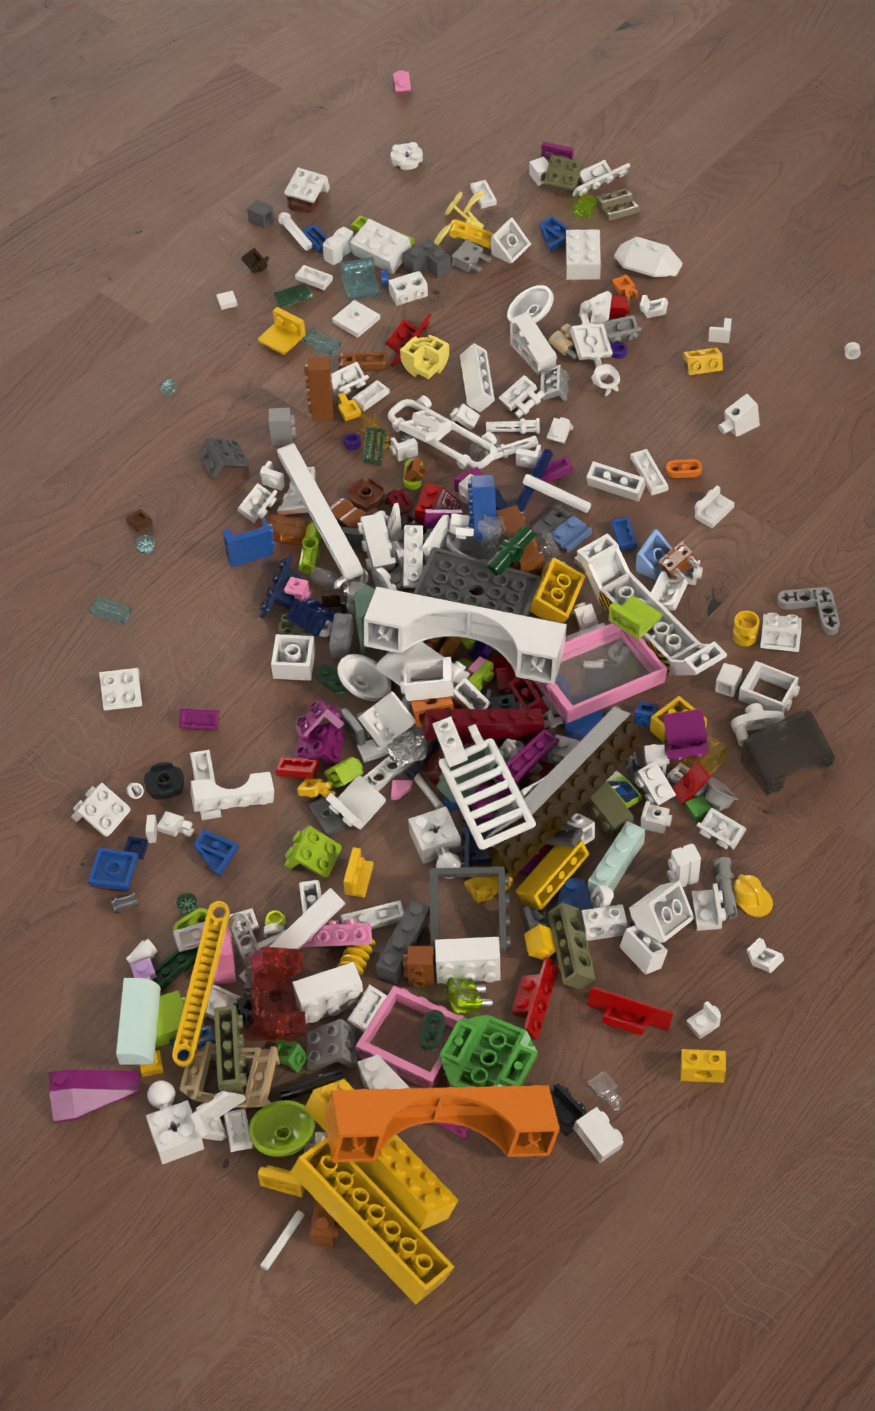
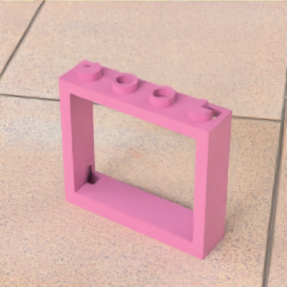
M393 986L356 1045L357 1057L367 1059L379 1055L398 1076L423 1088H435L444 1074L440 1057L431 1072L371 1045L370 1042L396 1001L453 1028L459 1019L466 1017L461 1014H454L444 1006L432 1004L424 997H417L405 988Z

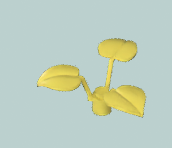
M478 190L471 197L464 212H462L456 206L463 194L460 191L449 204L445 214L449 215L454 208L466 219L465 223L482 229L484 225L473 216L470 208L486 193ZM451 224L445 226L437 235L434 241L437 246H439L444 236L451 229Z

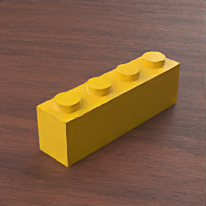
M580 839L575 847L556 845L516 890L524 906L537 910H542L589 856L583 840Z

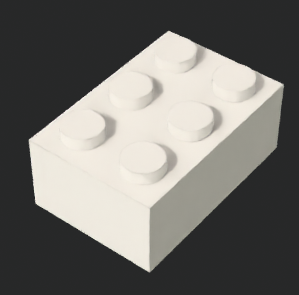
M371 219L367 220L350 241L353 255L384 270L387 269L392 274L403 263V253L412 249L408 237Z
M566 230V280L600 279V230Z
M499 937L435 940L437 983L452 984L454 981L473 983L477 981L494 982L500 980Z
M354 962L293 982L296 1004L304 1024L314 1023L321 1018L335 1016L342 1011L354 1009L363 995L362 982Z

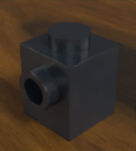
M514 694L491 697L492 709H520V703L515 701Z

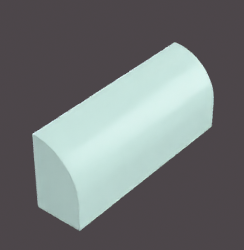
M124 978L116 1051L119 1065L154 1064L161 988L157 983L149 979Z

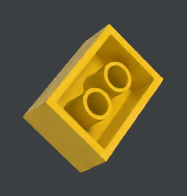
M553 557L542 571V578L531 603L530 612L544 620L563 624L571 613L585 575Z

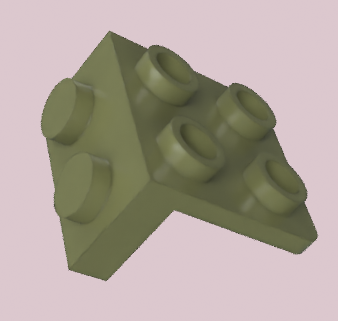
M551 155L544 183L574 191L582 171L583 162Z

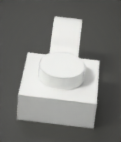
M167 811L157 825L159 832L176 837L178 832L191 837L194 829L191 828L193 823L185 821L182 816Z

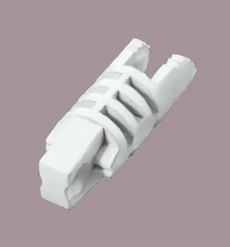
M389 540L392 546V558H395L396 563L403 567V541L391 542Z

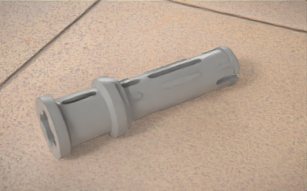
M720 857L713 861V866L717 872L716 882L722 890L726 919H734L738 916L732 884L734 875L731 873L730 868L732 862L728 857Z

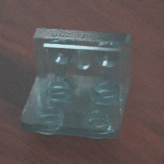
M373 257L340 263L341 279L348 300L380 294Z

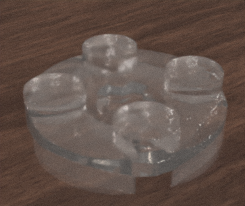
M412 732L395 737L393 739L394 743L387 747L390 759L399 767L425 759L428 749L424 736L421 734L420 736H415Z

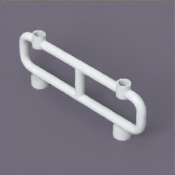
M424 395L417 399V402L411 399L402 400L388 412V419L396 432L401 431L399 430L400 423L405 422V420L401 417L396 418L395 414L406 406L413 407L418 411L427 410L448 420L429 409L432 406L431 401ZM450 421L451 425L442 434L426 442L456 459V463L461 469H465L467 466L473 469L476 467L482 469L491 463L498 453L497 448L494 446L497 443L494 434L486 432L481 438ZM453 430L490 451V454L482 461L474 462L468 455H462L439 441Z

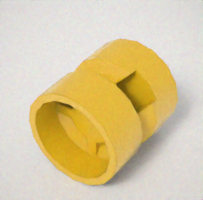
M741 611L735 616L733 640L735 643L743 647L756 643L759 629V617L757 614L751 611Z

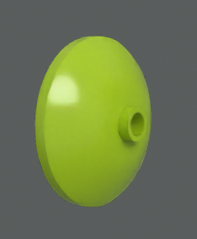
M288 1100L273 1102L261 1108L253 1116L249 1126L250 1139L254 1147L266 1155L274 1157L292 1155L305 1148L312 1140L315 1133V1120L301 1103Z

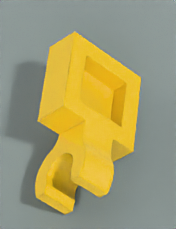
M344 392L337 395L339 398L338 411L345 422L361 416V410L354 399L349 401Z
M306 778L297 789L299 796L310 798L316 797L318 794L325 798L330 793L335 795V791L328 790L332 787L333 783L329 781L324 782L323 779Z

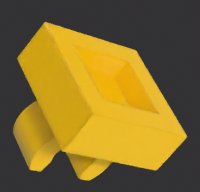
M160 1050L155 1051L154 1064H140L142 1077L164 1073Z

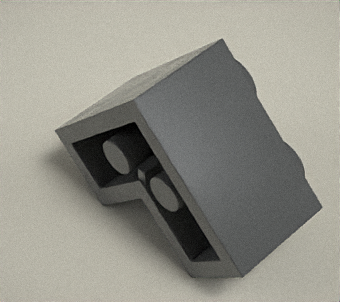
M430 239L403 253L404 269L409 274L417 271L423 273L428 270L438 279L451 272L450 256Z

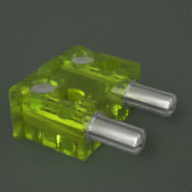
M449 977L445 993L456 1014L478 1013L480 1007H491L493 1005L492 999H481L479 992L486 991L485 985H475L472 978Z

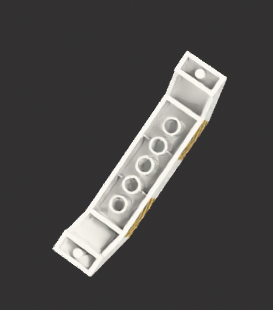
M608 534L577 550V555L597 600L608 613L609 606L613 602L623 605L631 596H635L662 613V618L642 637L648 647L655 652L656 657L661 663L665 664L669 676L697 675L727 657V653L715 641L711 644L700 643L629 571L619 550V545Z

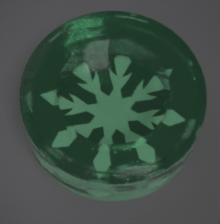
M184 893L177 898V908L183 914H190L198 907L197 898L192 893Z

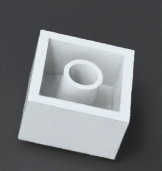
M276 634L271 662L273 679L311 681L316 651L314 636Z

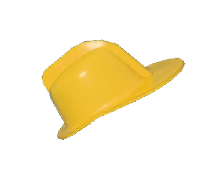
M740 874L738 879L732 882L736 903L750 916L763 917L768 915L773 907V900L770 894L762 887L758 878L752 875Z

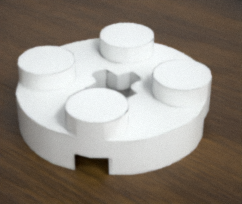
M415 142L394 145L392 147L391 163L395 167L397 165L400 166V169L410 170L418 167V163L423 161V152Z

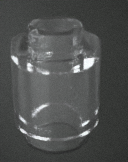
M321 566L314 567L310 573V580L325 589H333L334 583L338 579L337 573Z

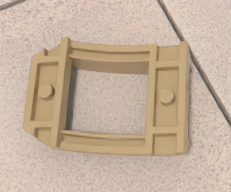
M206 1041L205 1046L200 1049L197 1048L193 1063L185 1067L179 1089L190 1099L200 1103H209L216 1095L203 1092L210 1060L217 1061L216 1044L211 1043V1041ZM275 1046L271 1047V1049H261L260 1047L241 1048V1053L245 1054L246 1065L251 1066L245 1092L246 1100L234 1108L264 1107L271 1103L268 1100L273 1073L275 1065H280L277 1048Z

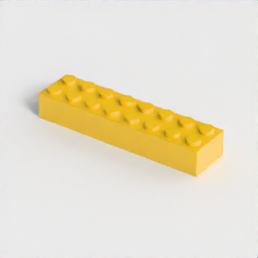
M344 1079L314 1089L304 1108L326 1133L325 1115L331 1091L339 1089L354 1090ZM397 1134L384 1145L377 1161L354 1162L420 1231L447 1220L459 1201Z
M328 1137L298 1158L290 1173L415 1305L446 1280L454 1269L452 1263L354 1162H332Z

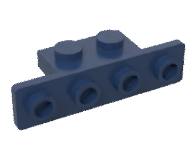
M290 554L286 559L282 558L278 565L280 570L275 573L272 579L274 584L266 592L267 600H264L260 606V610H262L260 618L263 619L268 614L274 601L287 609L292 607L295 595L285 593L284 589L290 577L304 579L288 569L293 555Z
M468 805L470 812H472L471 805ZM462 814L463 822L465 823V828H462L463 840H465V845H462V855L465 857V862H462L461 867L468 868L473 867V864L490 863L491 860L486 850L478 848ZM493 828L481 833L483 839L493 831Z

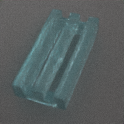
M312 328L311 332H308L307 336L303 337L304 343L330 356L341 346V341L315 328Z
M100 596L96 598L97 601H94L93 607L89 609L91 614L120 624H124L132 611L130 606Z

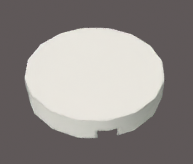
M379 567L373 570L372 576L376 587L397 591L395 584H391L389 581L391 579L390 574L384 568Z

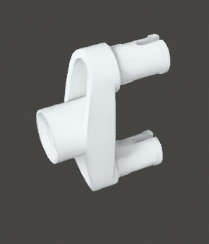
M759 703L747 706L745 709L746 714L734 718L730 723L732 731L736 734L738 745L741 747L747 746L750 743L748 730L773 727L778 741H784L788 738L784 714L780 711H764Z

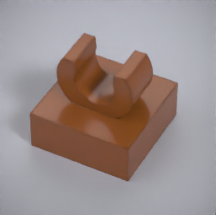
M415 456L407 465L404 476L405 480L411 482L415 477V479L421 481L425 477L423 473L426 471V467L421 465L422 459Z

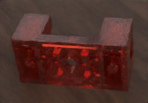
M262 946L251 955L253 1039L295 1041L306 1033L305 1012L295 1011L293 987L294 977L303 971V949ZM270 992L277 995L278 1001L276 1003L270 1000Z

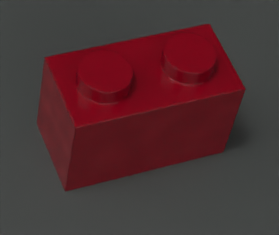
M516 677L508 683L524 709L541 708L542 714L550 710L531 680Z

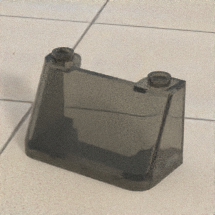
M804 709L750 735L743 742L741 763L767 796L781 791L784 787L785 778L814 764L819 768H828L834 763L835 755L814 715L808 709Z

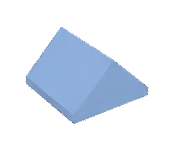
M657 529L652 532L636 557V572L654 580H657L660 572L663 571L658 561L673 549Z

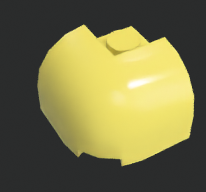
M431 335L421 338L414 337L400 350L402 364L414 377L420 374L429 379L436 372L440 374L449 358V344Z

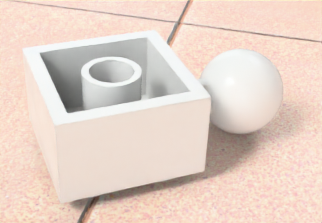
M447 807L408 819L409 833L423 864L437 860L436 868H462L461 859L455 854L461 852V837Z
M167 1081L154 1082L148 1089L147 1097L150 1104L160 1110L146 1115L162 1165L203 1150L202 1138L195 1132V1124L190 1116L193 1113L188 1100L172 1106L175 1100L174 1087Z

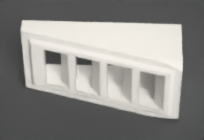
M394 503L387 523L388 540H391V542L398 541V536L401 533V517L398 503Z

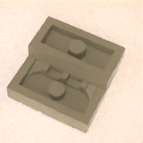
M626 188L596 196L600 209L609 221L640 212L639 206L633 201L632 193Z

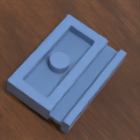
M572 515L547 535V540L558 548L565 550L567 554L592 534V528H588L584 522Z

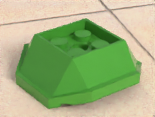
M482 1015L457 1021L440 1053V1060L450 1087L522 1086L538 1056V1052L527 1030L490 1015ZM486 1060H492L493 1062H492V1063H486V1062H484V1061H486Z

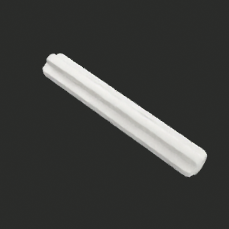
M526 474L524 477V485L585 513L591 507L590 502L529 474Z

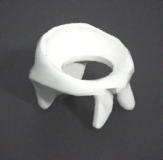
M609 364L598 366L591 376L593 384L606 389L605 396L611 392V389L618 391L617 385L620 382L618 371ZM608 375H611L614 378V381L611 384H605L601 382V380H605Z

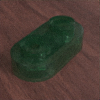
M328 664L317 667L315 673L319 683L337 694L348 691L341 683L337 669Z
M430 1010L423 1017L420 1045L427 1052L438 1050L442 1044L445 1017L439 1010ZM434 1041L433 1044H428L427 1042Z

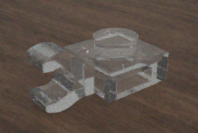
M606 1071L587 1081V1086L600 1102L606 1098L614 1111L622 1107L620 1104L622 1099L616 1093L618 1085Z

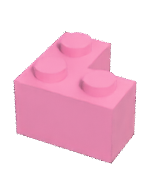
M228 926L220 954V961L218 962V969L216 970V977L214 978V985L237 983L234 949Z

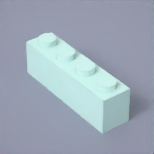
M628 821L625 823L588 880V894L590 896L596 886L606 884L614 891L644 844L645 829Z

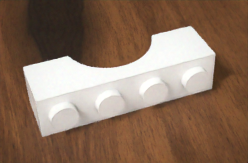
M270 772L250 774L247 783L236 789L219 787L212 779L191 781L190 794L194 812H206L215 809L273 803L274 787Z

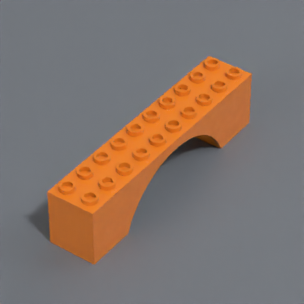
M549 1085L471 1086L458 1088L427 1087L413 1089L383 1088L369 1090L339 1089L331 1091L325 1115L332 1162L377 1161L380 1151L393 1136L409 1127L425 1123H449L474 1130L495 1143L507 1157L550 1156L560 1129Z

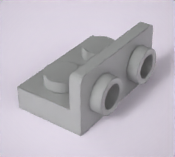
M561 365L541 371V391L545 394L542 398L543 401L556 396H560L563 401L567 400L569 375L566 370H563Z

